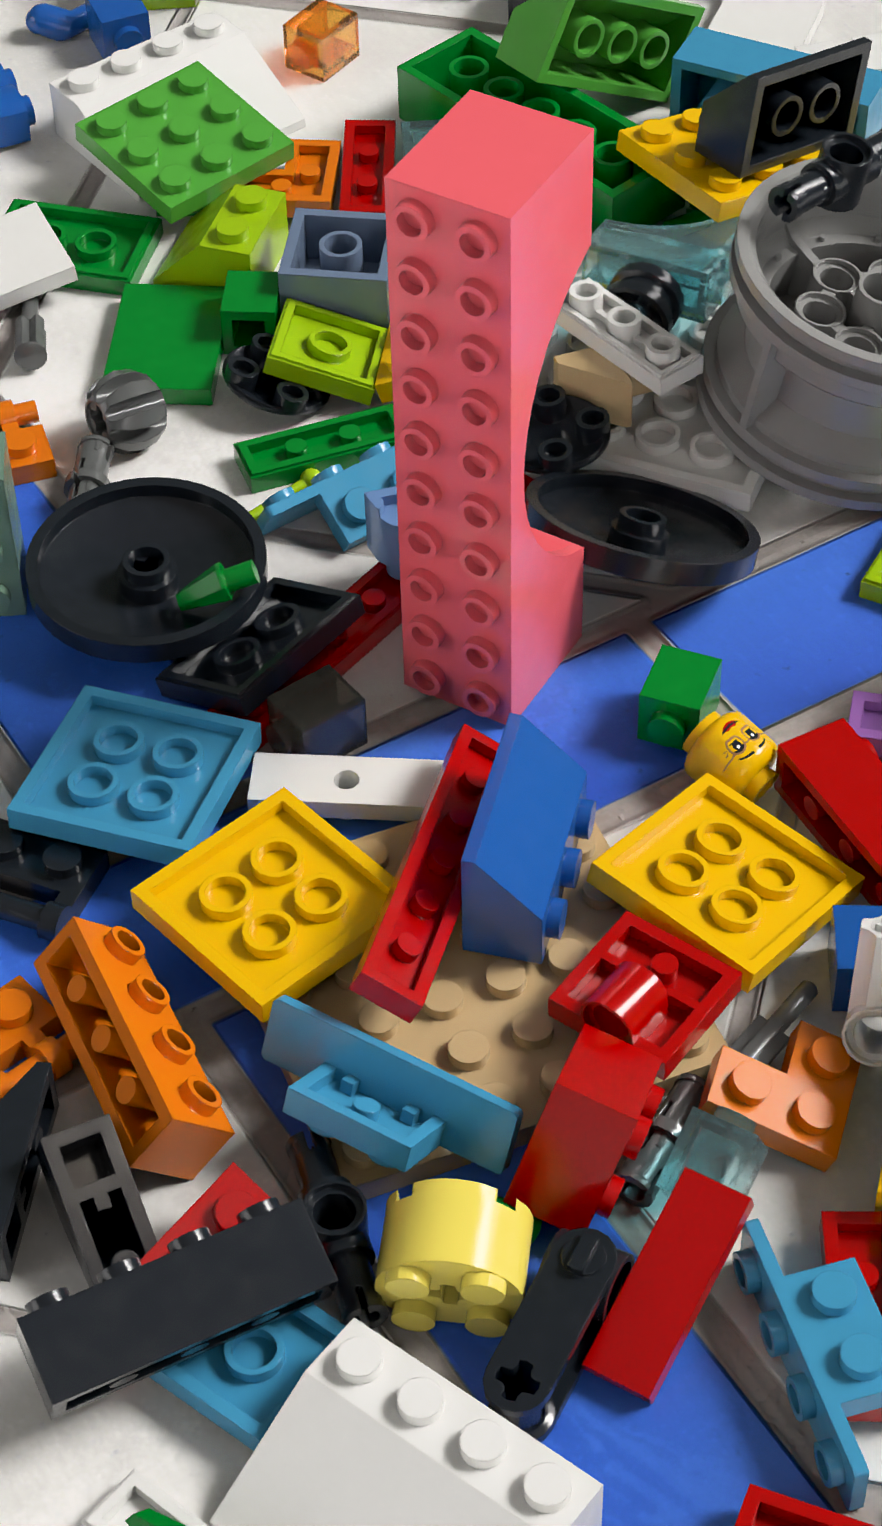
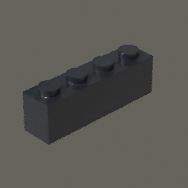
M276 1197L260 1201L241 1211L236 1216L239 1224L214 1235H211L208 1227L192 1230L171 1241L167 1245L169 1254L144 1265L141 1264L138 1257L122 1260L99 1272L96 1275L99 1284L74 1295H70L67 1287H62L44 1293L25 1305L27 1315L16 1319V1337L50 1419L59 1417L331 1297L338 1278L301 1197L282 1206Z

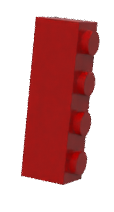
M844 718L778 744L775 772L779 776L774 783V789L825 851L865 877L860 893L871 906H882V762L874 746L868 739L861 738Z

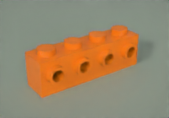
M73 916L34 961L33 964L104 1114H110L129 1167L193 1180L235 1134L221 1107L222 1098L217 1089L208 1081L195 1056V1045L191 1038L182 1030L169 1004L170 996L167 990L157 981L144 955L145 947L142 941L133 932L122 926L109 927Z

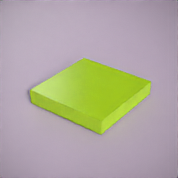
M287 298L265 361L263 373L370 406L388 329L302 301Z

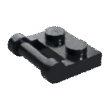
M0 818V889L46 903L42 905L0 892V919L37 930L39 938L52 941L73 916L79 918L110 868L108 851L9 828L8 820Z

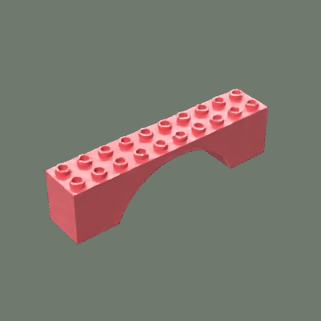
M470 89L384 177L404 684L417 689L423 694L435 696L467 709L477 716L487 717L506 725L509 713L521 715L582 636L584 547L530 527L525 504L524 468L531 410L546 350L565 297L591 245L594 128Z

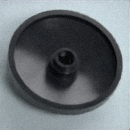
M585 469L569 473L560 471L541 475L531 481L526 489L525 504L530 527L584 547L583 564L598 570L634 580L675 586H717L729 584L747 577L754 570L761 544L759 532L743 515L704 494L640 475Z
M163 477L135 478L112 482L91 489L69 500L53 512L39 527L29 545L25 561L28 595L32 608L43 626L54 637L77 651L101 659L118 662L150 663L173 660L203 651L221 642L237 631L255 612L264 595L268 579L265 539L256 520L240 503L209 486L188 480ZM251 559L253 560L259 574L260 583L234 591L232 600L185 611L180 610L175 596L176 593L215 563L220 562L224 568H228Z

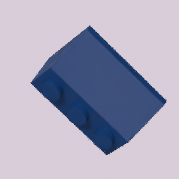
M509 713L461 859L463 950L542 964L549 939L560 940L563 934L568 901L567 899H562L565 887L576 888L582 862V849H577L576 847L579 838L589 840L591 837L596 815V801L586 799L587 772L528 719L519 714Z

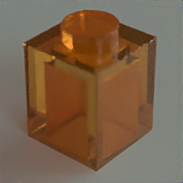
M315 0L283 24L285 67L321 82H326L359 56L358 13L326 0Z

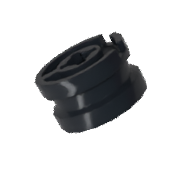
M646 262L628 263L617 271L606 290L631 307L639 310L641 314L669 333L684 310V295L680 285L670 273L654 264Z

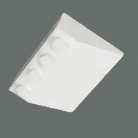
M216 11L201 14L188 23L169 31L157 33L149 40L128 49L118 50L105 59L86 67L74 69L68 75L49 82L56 134L139 203L144 202V200L76 140L75 124L196 61H199L286 136L306 127L305 117L246 34Z
M353 1318L305 1370L210 1519L209 1524L210 1526H602L604 1485L356 1318Z

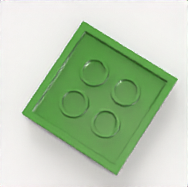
M199 61L75 124L76 140L170 224L210 204L233 185H245L294 158V142Z

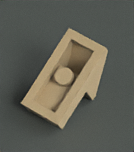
M591 347L554 356L553 384L561 386L565 390L566 395L582 398L607 410L611 424L631 427L633 396L653 392Z

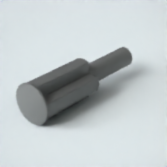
M37 296L22 302V315L15 321L14 359L18 366L26 370L39 369L47 361L46 331L44 330V319L39 315Z
M802 981L768 1020L759 1014L729 1048L766 1065H770L788 1044L789 1036L784 1032L818 995L816 985L811 981Z

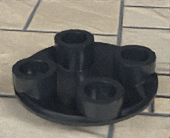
M257 333L253 336L251 344L233 350L224 360L222 374L230 390L246 403L263 411L286 416L307 415L323 408L330 398L331 394L263 373L265 361L274 337L273 334Z
M545 384L537 387L528 427L524 471L540 475L560 471L569 473L594 462L603 454L610 441L611 431L608 411L582 398L566 395L565 390L559 385Z

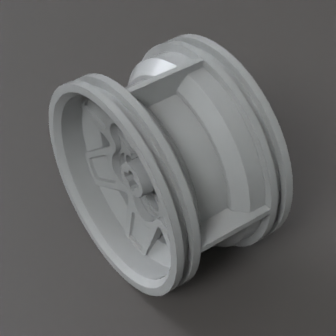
M813 158L787 166L772 174L753 190L742 208L729 254V274L734 294L718 308L707 328L700 352L704 356L703 373L696 376L697 394L703 413L719 439L737 458L762 477L795 494L821 503L856 510L882 511V169L877 179L864 186L859 203L853 210L832 212L816 206L803 213L796 220L790 223L781 220L783 213L776 216L771 211L768 195L772 188L799 176L805 165L817 159Z

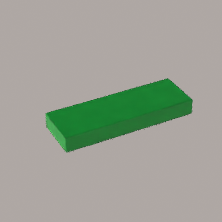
M393 403L234 443V459L252 494L293 484L300 480L301 473L305 469L314 468L321 472L328 467L340 464L343 470L359 463V457L365 451L381 442L388 441L391 447L395 446Z

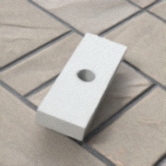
M588 277L584 280L576 281L570 286L556 324L657 395L662 396L703 373V355L682 342L674 334L669 333L641 314L639 310L631 307L603 288L598 282Z
M255 752L247 797L248 811L285 787L321 818L415 821L420 819L444 760Z

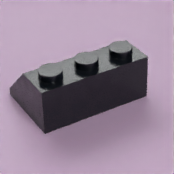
M862 37L751 74L703 101L695 151L736 177L743 178L820 150L823 139L829 134L835 132L853 134L872 40Z

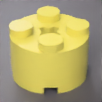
M438 1178L414 1182L412 1195L399 1199L398 1190L392 1193L386 1204L374 1284L375 1291L381 1295L386 1305L392 1308V1323L400 1328L417 1332L433 1329L436 1321L465 1323V1328L475 1335L488 1338L504 1336L511 1319H513L525 1297L534 1222L530 1209L516 1199L514 1211L497 1202V1188L461 1179Z

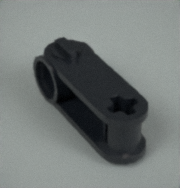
M585 1227L570 1230L561 1228L555 1234L543 1256L535 1279L486 1367L483 1376L485 1398L489 1402L488 1407L539 1442L547 1438L583 1373L584 1367L582 1363L634 1266L635 1259L632 1254L617 1249L607 1235L596 1229Z

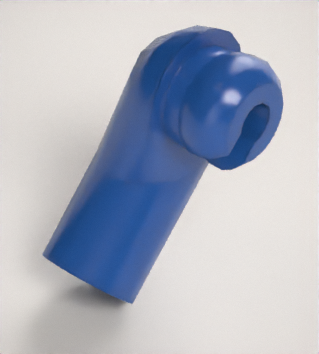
M47 3L37 4L28 11L26 25L34 34L56 41H65L88 30L86 5L84 3L72 10H67Z

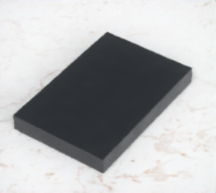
M273 577L267 582L264 595L257 609L237 631L203 651L177 658L158 674L155 680L161 695L247 717L366 612L360 594Z

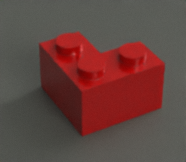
M585 1023L554 1085L503 1202L516 1207V1199H518L530 1209L534 1217L560 1229L588 1228L594 1214L608 1220L626 1180L613 1174L621 1155L634 1161L636 1160L652 1125V1119L664 1095L665 1089L653 1084L663 1059Z

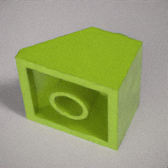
M233 185L190 218L154 277L153 284L225 286L228 270L274 272L283 256L288 238L286 192L264 189L257 185Z

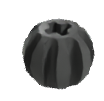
M130 369L114 370L95 381L85 396V418L91 434L101 435L110 440L108 446L113 445L115 453L122 455L139 453L156 443L166 429L167 408L164 397L157 384L147 374Z

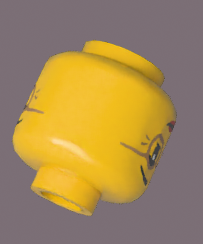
M716 711L710 713L693 729L682 747L688 753L684 768L692 779L697 781L708 772L753 803L766 794L779 776L772 769L777 758L778 746L739 711H731L722 716Z

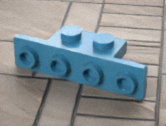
M388 441L381 442L365 451L359 457V463L343 470L340 464L333 465L313 477L310 481L312 485L295 493L292 487H287L271 495L262 503L264 510L256 521L262 534L266 535L319 509L343 552L367 541L364 493L396 486L395 446L391 447Z
M282 995L273 1001L262 1048V1057L301 1077V1079L288 1087L282 1112L306 1123L316 1134L336 1138L368 1154V1157L376 1164L387 1168H396L404 1173L439 1146L496 1174H501L510 1166L523 1118V1111L520 1107L290 996Z
M759 1219L746 1221L742 1228L740 1250L733 1252L732 1255L733 1268L738 1285L744 1295L754 1294L762 1312L759 1314L761 1337L768 1354L772 1358L781 1356L789 1376L786 1377V1391L796 1419L799 1422L809 1421L817 1440L814 1443V1457L823 1483L827 1488L837 1487L847 1511L862 1508L865 1502L869 1469L846 1417L882 1408V1315L855 1257L784 1276Z

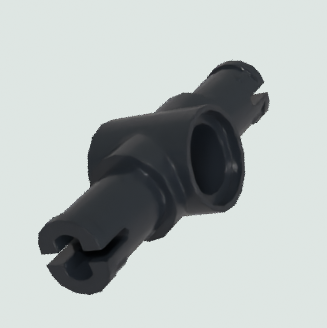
M882 129L866 139L848 132H835L827 135L823 139L816 160L805 165L799 176L771 189L768 195V203L773 214L778 216L783 213L781 220L790 223L816 206L832 212L853 210L859 203L864 186L877 179L881 173Z
M310 1129V1136L314 1146H311L312 1149H309L304 1133L301 1131L288 1139L285 1149L289 1159H291L300 1187L297 1199L301 1197L338 1278L333 1292L341 1314V1323L346 1326L353 1318L361 1322L359 1315H362V1309L369 1328H376L386 1321L389 1311L381 1295L375 1291V1275L372 1265L375 1263L376 1255L369 1237L366 1198L359 1188L351 1184L350 1180L341 1176L331 1147V1138L316 1134ZM331 1227H344L340 1230H329Z

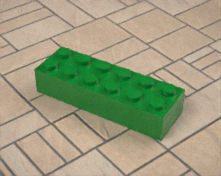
M473 27L397 66L399 118L424 134H427L470 89L594 128L592 233L627 241L685 206L684 198L616 150L619 130L637 126L638 124L577 88L533 81L496 58L500 43Z

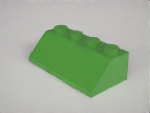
M528 0L513 9L495 57L538 83L667 102L671 94L672 57L695 26H699L705 8L699 4L679 0Z

